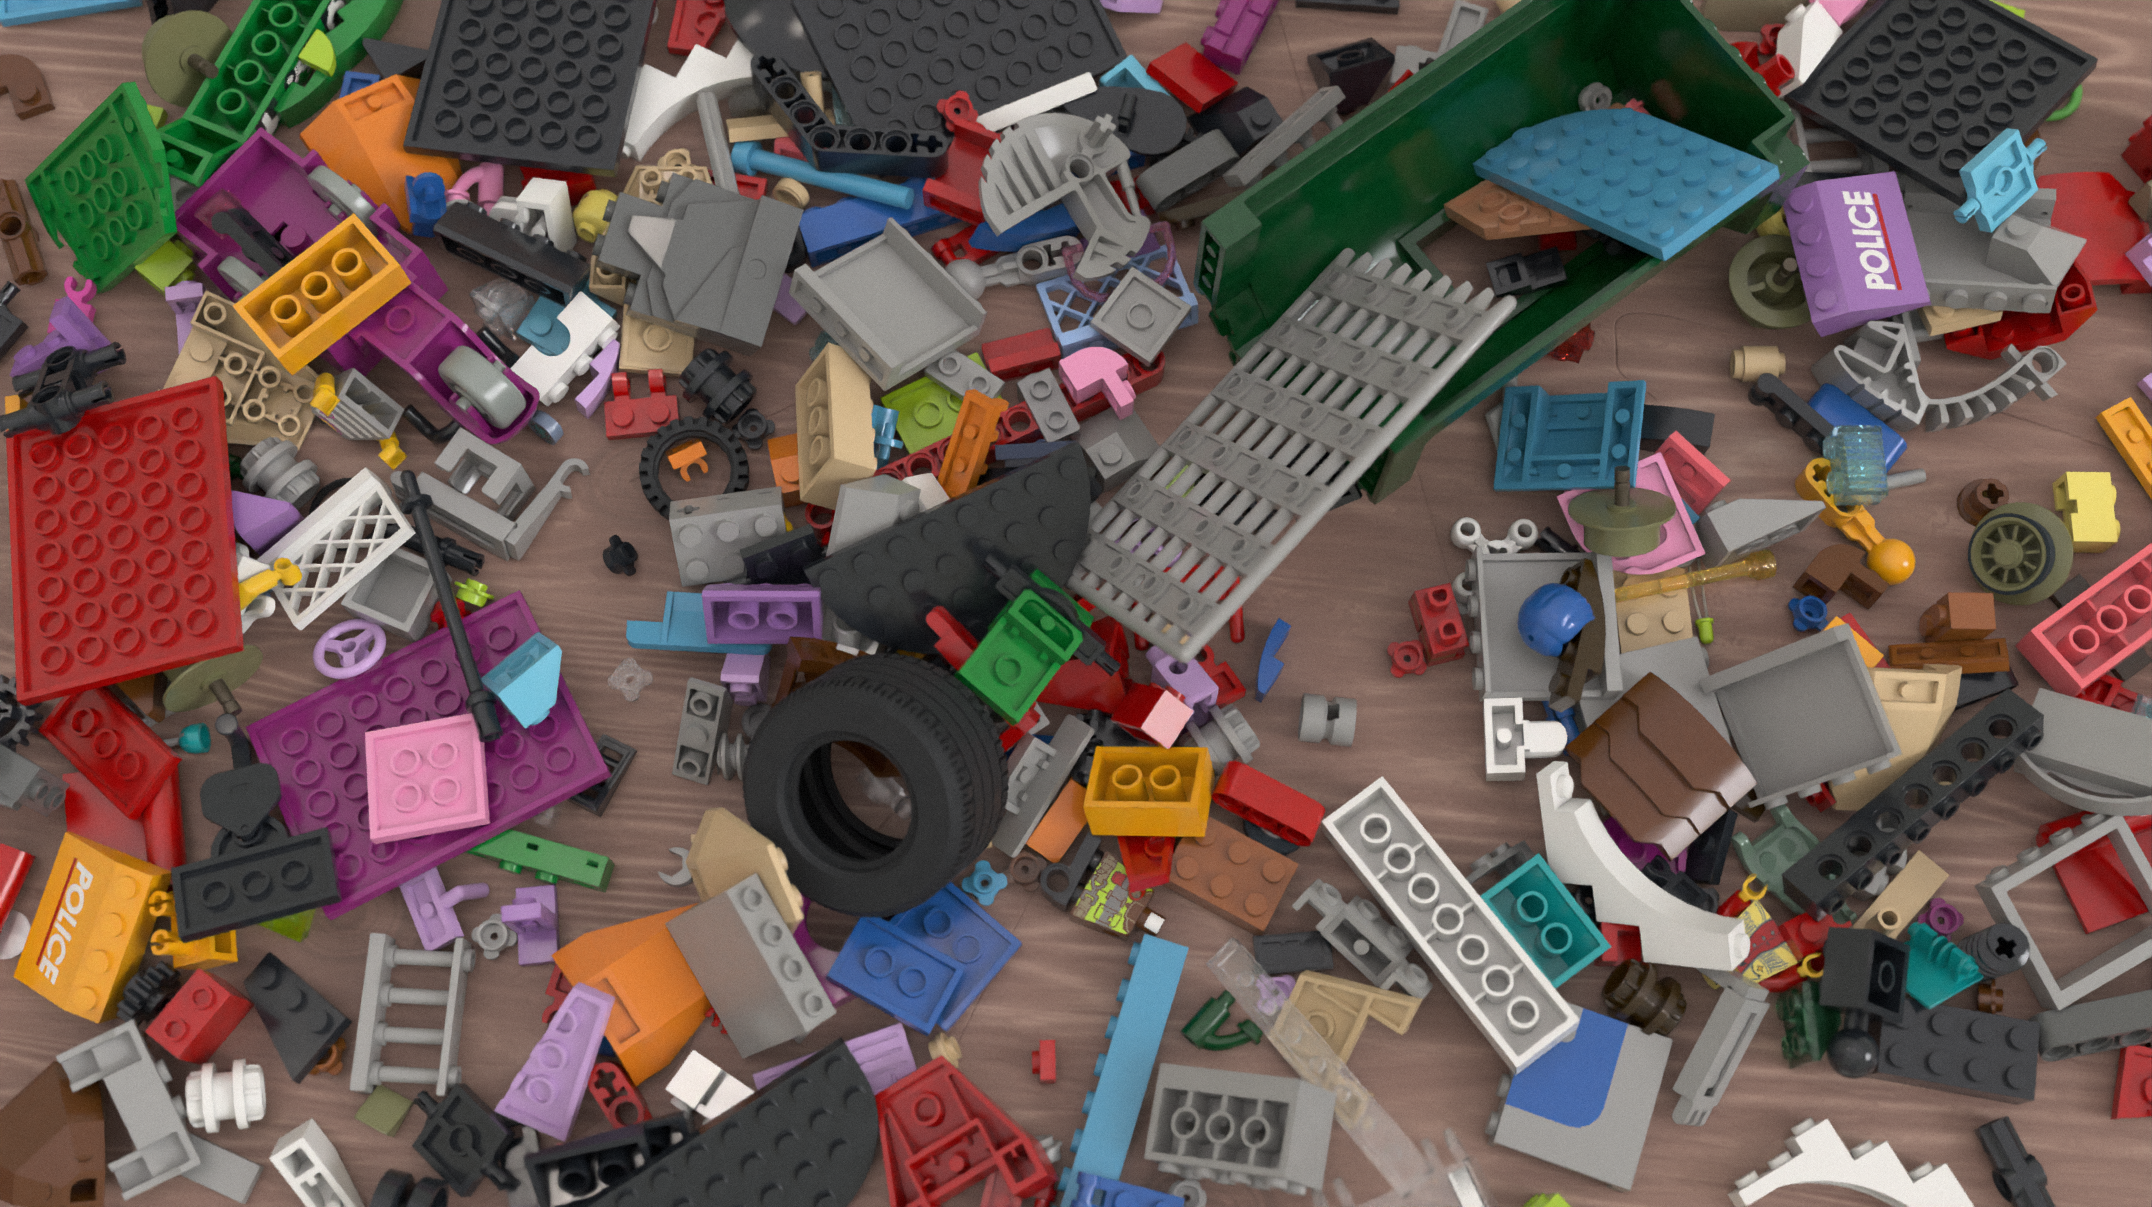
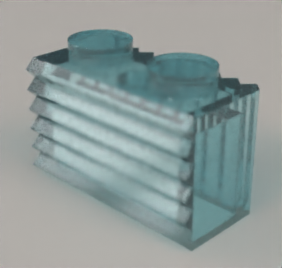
M1881 425L1835 426L1828 434V437H1825L1823 455L1825 459H1830L1831 472L1827 475L1826 485L1828 493L1834 495V504L1836 506L1878 505L1888 496L1889 490L1887 488Z

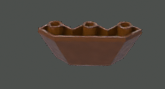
M53 1061L0 1110V1200L13 1206L104 1207L105 1139L99 1080L73 1092L70 1087L71 1082L62 1063Z

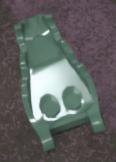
M1783 804L1770 809L1776 824L1750 842L1748 837L1739 831L1732 836L1731 842L1744 869L1749 874H1757L1754 880L1763 888L1768 884V892L1781 900L1795 914L1800 915L1805 913V911L1784 893L1782 874L1817 846L1820 841ZM1833 874L1823 877L1828 880L1836 879ZM1844 903L1842 908L1832 915V918L1837 924L1841 925L1850 920L1853 926L1857 915Z

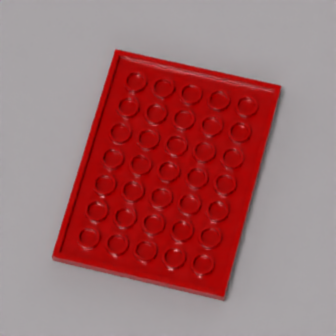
M217 376L91 409L85 412L80 422L74 428L62 434L55 435L50 433L49 430L39 431L33 429L15 435L12 438H6L17 702L23 706H29L244 651L223 382Z

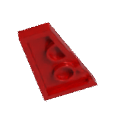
M2140 1045L2120 1048L2111 1120L2152 1117V1048Z

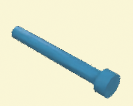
M757 141L736 142L732 149L731 161L735 173L754 176L760 171L903 209H909L914 200L913 188L858 174L821 172L812 167L807 161L764 151L761 143Z

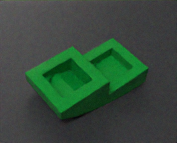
M337 67L332 77L316 70L305 87L295 82L290 84L273 109L285 127L290 129L307 120L334 97L343 84V78Z

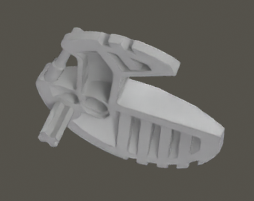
M1044 113L1026 117L1015 123L1014 131L1010 126L1005 129L1000 135L1002 142L1000 143L996 139L989 149L992 159L987 154L983 160L981 171L985 180L981 176L978 186L984 218L998 237L1003 232L1061 199L1074 223L1089 242L1072 278L1081 282H1089L1113 274L1117 270L1115 268L1121 269L1129 263L1131 258L1127 256L1134 257L1147 238L1151 225L1150 220L1142 216L1135 195V185L1127 162L1130 158V151L1119 138L1112 134L1116 128V125L1111 123L1113 117L1109 114H1106L1104 118L1098 115L1094 122L1079 116L1063 113ZM1116 170L1122 189L1126 192L1132 215L1127 211L1107 179ZM1071 172L1077 174L1079 178L1075 177Z

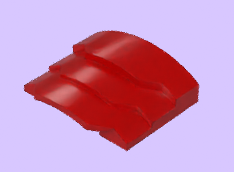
M2069 172L2039 176L2036 180L2038 188L2056 189V202L2051 216V226L2087 239L2083 249L2076 258V262L2089 276L2091 285L2119 284L2121 295L2152 293V287L2125 255L2126 252L2150 233L2149 223H2146L2128 203L2129 199L2136 192L2126 190L2109 172Z

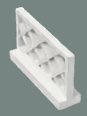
M366 467L257 559L269 565L271 571L274 570L273 565L275 561L281 557L290 559L292 565H298L302 573V579L294 584L293 588H284V584L278 580V585L272 589L293 625L299 630H303L415 534L410 523L391 496L393 492L388 484ZM382 503L379 515H369L373 509ZM397 523L400 529L389 539H383L387 524ZM366 524H376L372 539H362ZM354 526L351 539L340 540ZM337 548H348L344 563L333 564ZM359 548H369L367 557L362 562L355 563ZM325 551L322 564H312V561ZM309 572H319L315 588H305ZM341 572L338 582L331 588H326L330 573ZM302 596H312L310 606L300 614L298 609Z

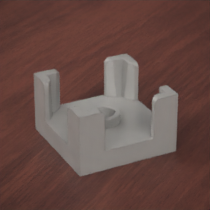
M460 427L434 462L435 465L442 471L451 472L463 456L464 459L448 479L449 485L466 495L480 476L483 475L488 479L482 487L483 494L491 498L498 505L502 503L497 513L513 521L536 487L522 464Z

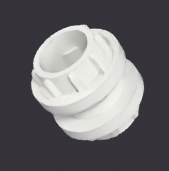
M237 1059L233 1061V1071L217 1073L214 1062L203 1063L202 1071L191 1072L186 1079V1104L189 1123L194 1128L205 1127L207 1133L219 1132L220 1120L236 1118L238 1129L250 1128L251 1121L261 1120L266 1114V1091L264 1073L260 1065H247L245 1059Z

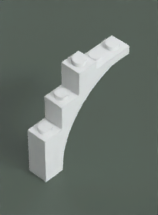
M1811 1117L1792 1127L1791 1130L1794 1135L1784 1141L1792 1156L1788 1151L1775 1156L1767 1162L1770 1169L1759 1176L1755 1170L1735 1181L1738 1188L1728 1194L1735 1207H1746L1779 1186L1816 1183L1850 1188L1871 1195L1892 1207H1974L1946 1163L1932 1166L1928 1161L1911 1170L1908 1175L1887 1141L1873 1144L1869 1139L1852 1148L1849 1153L1828 1119L1814 1122Z

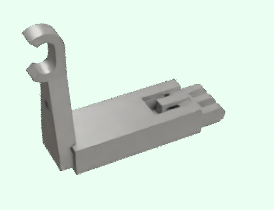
M571 458L564 461L548 484L515 522L424 472H421L416 480L421 494L431 495L433 505L427 509L430 519L505 561H508L510 557L519 561L560 498L572 499L570 486L563 485L568 475L573 471H578L583 476L590 475L587 464L580 459ZM395 471L391 474L390 480L396 497L403 501L406 499V495L400 480L402 472Z
M1694 967L1723 987L1724 991L1672 1090L1681 1095L1672 1113V1119L1677 1124L1697 1127L1705 1124L1713 1107L1718 1105L1770 1006L1765 1001L1769 990L1735 970L1723 971Z

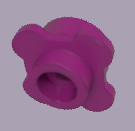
M1934 898L1929 903L1930 908L1925 914H1921L1918 917L1917 922L1920 924L1927 923L1932 930L1938 933V937L1944 936L1950 942L1952 932L1956 931L1964 923L1963 915L1953 906L1946 904L1942 898ZM1938 917L1944 920L1943 924L1938 923Z

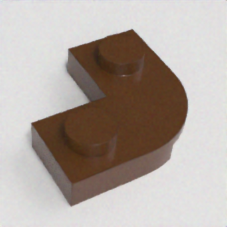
M0 55V96L10 94L16 115L20 120L23 121L54 110L55 106L47 82L38 67L31 60L21 55Z

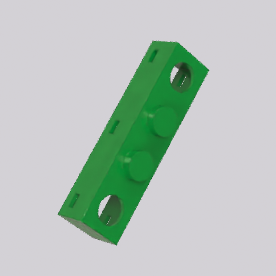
M511 829L463 852L499 862L498 868L512 874L520 875L523 869L536 873L534 879L547 884L557 885L558 880H562L606 893L615 863L609 857Z

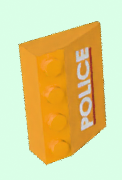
M70 831L65 832L13 977L61 1009L100 1024L119 1018L116 1015L120 1010L117 1004L124 999L122 992L125 986L137 974L157 916H153L150 913L149 908L158 907V905L149 904V898L156 891H167L172 878L171 871Z

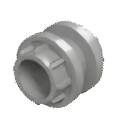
M269 437L258 443L240 463V474L244 477L242 485L249 492L252 493L262 489L266 492L264 497L290 502L297 510L302 508L320 488V478L316 475L318 467L310 459L299 463L294 459L298 451L296 445L290 440L282 442L278 437Z
M1228 704L1221 710L1215 705L1209 709L1214 717L1212 721L1200 729L1194 721H1191L1185 725L1188 732L1179 738L1181 747H1208L1215 777L1221 776L1227 762L1233 761L1239 756L1245 764L1253 760L1251 753L1260 747L1259 739L1236 705Z

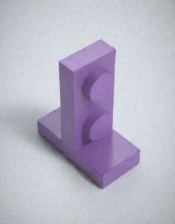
M65 296L55 302L49 318V322L56 330L49 333L40 344L34 347L27 345L19 350L14 356L15 362L10 376L13 378L16 375L40 369L47 356L59 348L74 346L76 350L92 351L110 345L111 342L68 296Z
M555 885L516 888V899L512 900V905L501 906V922L518 934L519 965L524 967L555 963L551 955L560 950L557 887Z

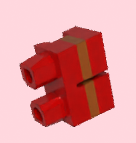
M1451 583L1414 591L1408 604L1417 633L1420 632L1418 637L1424 646L1423 654L1427 667L1463 659L1465 655L1464 649L1469 646V642Z

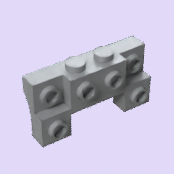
M1317 879L1292 905L1298 911L1308 902L1324 918L1316 926L1321 932L1320 934L1377 987L1380 986L1381 989L1388 990L1395 984L1406 995L1424 999L1432 989L1433 984L1428 980L1425 971L1420 966L1410 963L1405 959L1414 948L1409 943L1406 934L1398 927L1390 926L1380 916L1377 907L1370 901L1361 899L1356 895L1346 904L1334 886Z
M135 1019L56 1056L58 1062L62 1063L67 1073L73 1092L103 1078L137 1150L108 1164L110 1171L114 1172L121 1186L122 1196L125 1201L203 1162L186 1128L187 1124L184 1118L188 1117L187 1106L180 1094L173 1097L167 1085V1082L173 1080L171 1073L163 1058L158 1061L155 1060Z

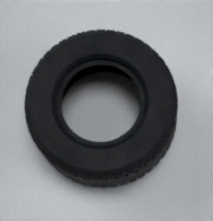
M880 653L859 656L833 667L808 684L787 695L767 713L759 724L749 744L743 770L744 777L742 782L744 785L742 788L744 791L745 811L748 815L747 819L751 823V828L773 842L775 848L781 849L788 864V869L785 870L790 885H795L798 891L804 897H808L810 901H815L816 904L822 905L826 909L829 908L831 911L855 917L876 918L899 914L918 907L931 899L975 861L993 840L1001 824L1008 798L1009 771L1007 770V757L1004 754L1005 749L1002 746V740L999 739V732H996L997 727L993 725V720L989 718V713L984 710L983 704L980 705L979 699L974 697V693L972 691L969 692V688L963 686L960 680L957 681L956 677L950 676L949 672L943 671L942 668H937L936 665L929 664L927 661L907 655ZM851 740L869 745L885 755L898 769L906 783L911 800L910 825L904 839L891 837L872 829L862 822L846 805L833 777L831 767L833 741Z

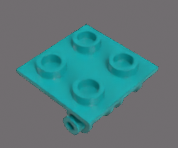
M1914 922L1910 925L1907 932L1911 938L1904 943L1911 946L1906 992L1926 1008H1933L1983 979L1984 975L1978 972L1979 966L1975 964V958L1965 954L1953 942L1948 943L1946 937H1938V933L1932 930L1927 923L1920 924L1919 922Z

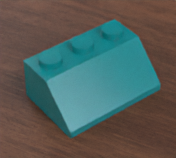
M1539 853L1480 896L1555 989L1611 948L1608 941Z

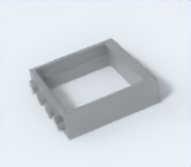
M2098 813L2086 814L2081 818L2082 824L2073 829L2064 828L2049 836V843L2040 848L2034 846L2020 852L2016 856L2018 861L2007 867L2006 865H2000L1991 869V873L1985 876L1987 879L1974 885L1995 924H2012L2020 928L2027 936L2030 944V955L2026 964L2020 969L2041 1007L2059 1011L2152 957V925L2055 981L2007 894V891L2102 836L2107 835L2152 916V868L2123 816Z

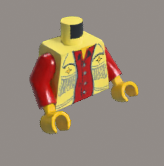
M1750 874L1743 883V890H1736L1717 908L1715 913L1724 917L1744 920L1745 934L1750 939V951L1748 956L1734 970L1769 990V993H1783L1807 981V976L1813 978L1821 977L1823 970L1816 972L1811 968L1810 964L1813 958L1822 954L1813 953L1804 959L1802 966L1797 964L1800 961L1797 962L1778 930L1777 924L1758 901V899L1765 895L1768 884L1759 892L1751 890L1749 883L1756 878L1757 874ZM1702 973L1706 982L1713 989L1720 987L1719 984Z

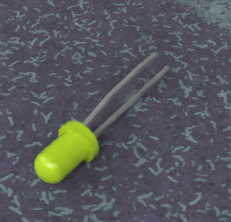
M1696 558L1705 618H1702L1696 601L1691 566H1689L1692 596L1699 617L1695 621V625L1698 627L1701 643L1710 644L1714 641L1712 628L1714 619L1708 617L1700 559Z

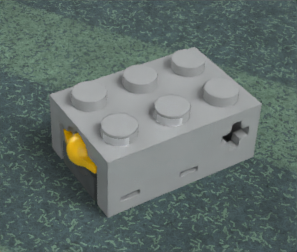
M781 486L670 502L669 523L682 587L727 581L745 575V564L740 549L794 530L786 517Z

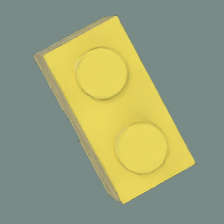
M2065 472L2052 483L2055 511L2063 512V523L2071 536L2074 552L2103 553L2118 542L2120 523L2115 519L2116 488L2111 484L2110 472Z

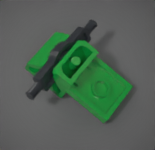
M992 553L984 559L980 566L998 580L995 585L996 589L1005 595L1009 601L987 628L989 632L954 677L960 680L963 685L967 686L969 690L1012 726L1016 725L1058 669L1069 660L1072 654L1088 666L1095 662L1110 677L1118 671L1121 663L1104 651L1106 642L1090 629L1094 616L1039 569H1035L1028 576L1014 564L1007 568Z

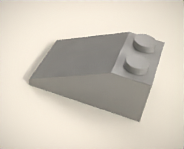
M1739 498L1728 504L1725 500L1718 501L1706 508V515L1696 521L1697 526L1694 529L1705 551V554L1700 556L1709 574L1804 531L1826 506L1823 501Z

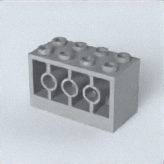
M1160 1063L1144 1159L1159 1163V1171L1177 1174L1178 1177L1200 1181L1201 1178L1212 1179V1182L1235 1186L1236 1182L1246 1184L1250 1188L1270 1191L1271 1187L1282 1189L1281 1191L1301 1196H1306V1189L1322 1191L1336 1093L1301 1079Z

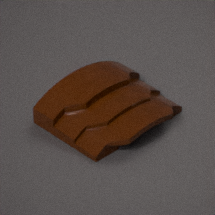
M1652 672L1646 674L1564 748L1580 765V785L1612 816L1631 840L1636 843L1654 844L1670 862L1757 784L1746 765L1713 725L1682 695Z

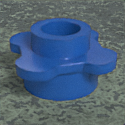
M1806 596L1801 600L1793 598L1788 603V608L1794 616L1793 627L1800 632H1804L1806 629L1821 631L1828 624V621L1825 619L1827 607L1821 599L1815 596Z

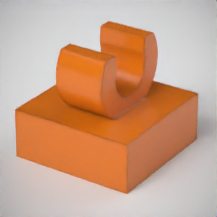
M699 438L690 439L665 452L674 470L679 468L680 475L686 482L691 480L687 473V468L692 463L699 464L704 474L708 472L707 463L702 458L707 453Z

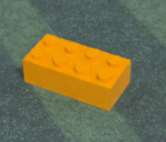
M353 213L234 304L233 308L293 376L410 285L411 281L399 263Z

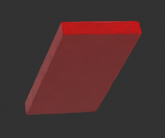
M106 686L62 697L38 729L127 818L133 820L138 819L182 760L174 750Z

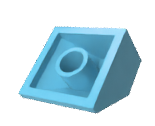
M537 632L481 678L483 685L488 691L495 694V698L525 729L529 725L534 726L542 722L549 715V709L556 704L562 650L556 643L540 632Z

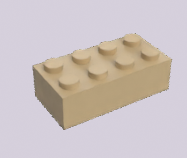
M831 343L825 346L795 385L800 500L836 510L840 486L871 478L877 468V459L874 457L873 447L875 429L872 428L871 416L873 410V400L870 399L871 377L841 346Z

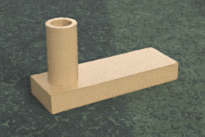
M821 72L801 73L802 86L831 123L835 125L831 109H825ZM773 115L726 119L730 143L789 137Z
M1918 850L1906 863L1905 868L1898 872L1851 928L1873 929L1895 939L1950 875Z

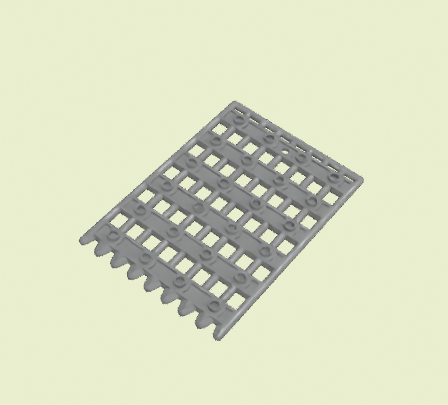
M1350 248L1342 250L1088 524L1087 535L1080 557L1064 586L1177 661L1188 663L1514 310L1516 299L1513 296H1506L1489 311H1485L1495 296V293L1489 287L1470 302L1464 304L1473 290L1472 285L1468 281L1443 298L1452 284V280L1447 275L1439 279L1426 291H1423L1432 277L1427 269L1403 285L1412 272L1407 263L1384 279L1393 265L1387 257L1365 274L1374 260L1369 252L1365 253L1347 268L1355 252ZM1316 299L1319 300L1314 305V307L1300 321H1298L1301 315L1314 303V301ZM1334 305L1337 306L1319 327H1315ZM1352 312H1355V315L1337 334H1334L1333 332ZM1371 318L1375 319L1356 341L1352 340ZM1390 325L1395 326L1375 348L1371 347ZM1411 331L1415 332L1395 355L1391 354ZM1431 338L1436 339L1416 362L1411 361ZM1452 345L1457 347L1437 370L1432 368ZM1267 352H1271L1251 374L1248 373ZM1285 358L1288 359L1284 363V365L1271 377V379L1269 381H1266V378L1280 365V363ZM1303 365L1306 366L1287 388H1283ZM1321 372L1325 373L1305 396L1301 395ZM1339 380L1344 381L1323 404L1320 403ZM1359 387L1364 388L1343 412L1339 410ZM1378 395L1384 396L1363 420L1358 418ZM1399 403L1405 404L1383 428L1378 426ZM1219 404H1221L1220 408L1207 420V422L1202 427H1199V425L1207 418V416ZM1236 411L1239 412L1219 435L1215 434ZM1253 419L1256 420L1236 443L1232 442ZM1270 427H1273L1274 429L1254 451H1251L1250 449ZM1288 435L1293 436L1271 460L1268 459ZM1307 443L1312 444L1291 468L1286 467ZM1326 452L1331 453L1310 477L1305 476ZM1170 456L1173 457L1152 481L1149 480ZM1346 460L1351 462L1329 487L1324 485ZM1186 465H1189V467L1180 475V477L1168 489H1166L1165 487L1175 478V476ZM1203 473L1206 474L1185 498L1181 497ZM1220 481L1223 482L1202 507L1198 506ZM1237 490L1241 491L1220 516L1215 515ZM1255 499L1259 500L1258 504L1237 526L1233 524ZM1274 508L1279 510L1256 536L1251 534ZM1122 509L1123 512L1114 520V522L1102 534H1099L1101 530ZM1138 518L1139 521L1116 544L1115 541ZM1293 518L1298 520L1275 546L1270 544ZM1152 527L1155 528V530L1137 548V550L1134 553H1131L1130 551L1152 529ZM1168 537H1171L1172 539L1169 541V543L1156 555V557L1150 563H1148L1147 560L1152 556V554L1165 542V540ZM1186 546L1189 547L1167 573L1163 572ZM1203 556L1207 557L1185 583L1180 582ZM1221 566H1223L1225 569L1208 586V588L1202 594H1200L1198 592L1199 589L1211 578V576ZM1086 572H1088V576L1084 580H1081L1083 575ZM1239 576L1244 578L1220 605L1215 603ZM1101 582L1105 583L1099 591L1096 589ZM1117 592L1121 593L1115 601L1112 600ZM1134 602L1137 603L1132 611L1128 610ZM1150 613L1154 614L1149 622L1145 621V618ZM1170 624L1172 627L1166 633L1162 632L1163 628ZM1185 635L1189 636L1190 638L1183 645L1179 643Z

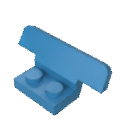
M667 591L663 622L627 620V642L632 648L765 655L771 651L773 644H708L702 593Z

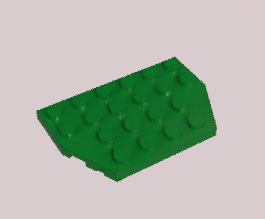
M136 82L121 83L24 180L47 233L57 247L61 249L65 245L58 240L57 230L76 255L77 261H74L73 268L80 275H83L86 280H92L96 284L97 294L105 293L115 288L135 270L136 265L142 264L177 233L165 147L162 143L161 134L153 123L147 109V103L143 96H141Z

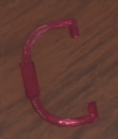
M1167 221L1151 224L1149 229L1150 234L1162 231L1167 247L1168 259L1164 271L1157 279L1153 280L1161 286L1172 275L1176 263L1175 243L1170 224ZM1082 244L1064 247L1062 255L1068 276L1074 288L1086 298L1097 302H1106L1114 290H1111V293H1098L1090 290L1081 281L1072 278L1076 270L1072 254L1083 252Z

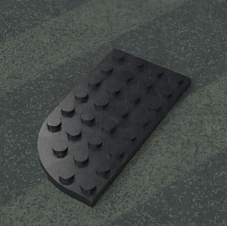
M840 1037L576 1207H846L855 1197L866 1179L877 1147L879 1130L878 1111L871 1086L843 1038Z

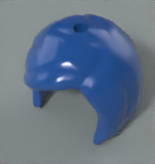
M1548 583L1537 588L1524 600L1518 612L1517 626L1522 641L1530 649L1546 657H1557L1562 652L1563 644L1570 641L1585 624L1594 620L1595 617L1593 616L1591 605L1587 603V599L1579 592H1576L1567 585Z

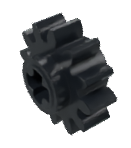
M160 961L155 968L151 965L148 969L138 972L125 986L122 992L124 999L117 1004L120 1010L116 1015L124 1022L135 1019L138 1027L143 1021L148 1023L150 1020L156 1019L176 995L174 989L181 984L178 979L182 974L164 961Z

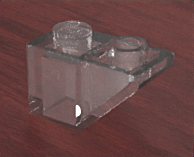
M501 277L473 289L469 294L476 307L474 312L484 321L482 326H486L496 337L500 338L501 335H504L512 341L516 339V331L536 303L531 293Z

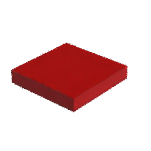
M1187 42L1151 61L1145 71L1197 113L1204 111L1233 93L1238 85L1236 80Z

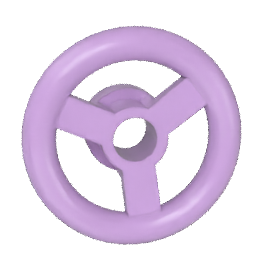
M364 619L343 621L327 630L317 641L313 651L314 665L321 674L335 679L351 678L362 674L374 666L384 653L386 647L385 632L379 625ZM365 630L355 638H349L344 641L334 640L349 631ZM375 639L374 647L372 651L369 652L368 647L371 641ZM325 651L336 653L342 668L328 665L324 658Z

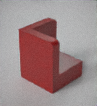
M1601 922L1596 926L1611 945V948L1594 960V966L1617 967L1625 960L1635 959L1638 962L1642 961L1639 926Z

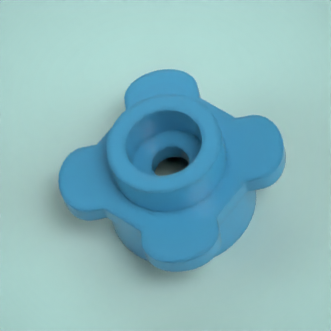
M985 860L977 862L972 875L964 878L962 881L964 892L972 893L983 906L993 904L994 897L998 894L999 890L1007 886V877L1002 873H996L991 869L990 863ZM982 880L988 881V885L986 887H983L981 885Z

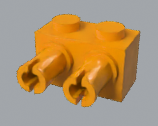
M156 891L150 896L149 904L158 905V907H150V913L153 916L171 917V931L157 930L151 937V943L160 944V946H151L154 954L172 955L173 966L176 969L197 970L200 968L206 970L238 962L236 930L184 944L178 935L174 891L169 893Z

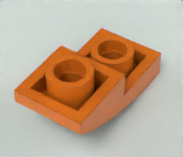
M1071 777L1025 844L1052 863H1058L1088 821L1083 808L1087 788Z

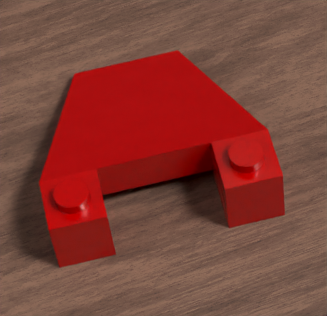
M942 1055L875 1095L891 1207H942L941 1204L999 1169L1012 1194L1023 1199H1028L1059 1180L1042 1144Z

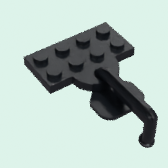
M230 713L220 715L216 719L215 728L219 734L226 737L231 745L234 769L212 775L203 783L200 790L203 815L207 820L222 827V829L217 833L211 845L210 858L171 868L178 935L184 944L342 902L332 835L329 829L326 827L290 837L284 825L276 818L269 816L282 796L279 775L275 768L267 763L253 764L250 742L239 726L237 718Z

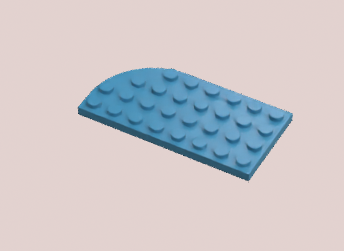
M1631 108L1576 112L1547 120L1530 128H1521L1515 131L1511 138L1497 147L1491 148L1483 157L1473 163L1477 176L1662 261L1672 257L1780 178L1778 166L1651 115L1634 111Z

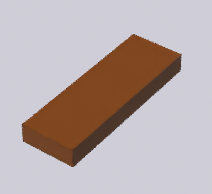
M2006 638L1888 645L1890 667L1894 669L1923 670L1924 664L1959 665L1962 667L1961 674L2010 671Z

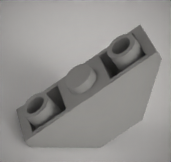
M693 677L689 678L672 770L673 775L708 785L717 763L719 741L722 733L728 732L733 700L727 688Z

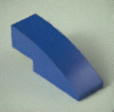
M1061 203L1048 210H1040L1003 232L998 237L987 221L978 225L968 242L972 248L1018 252L1025 245L1061 236L1076 238L1080 230L1064 204Z

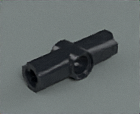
M2008 1116L1990 1121L1974 1130L1994 1168L1992 1170L1994 1184L2005 1200L2012 1202L2014 1207H2055L2045 1188L2048 1180L2043 1167L2032 1154L2027 1153Z

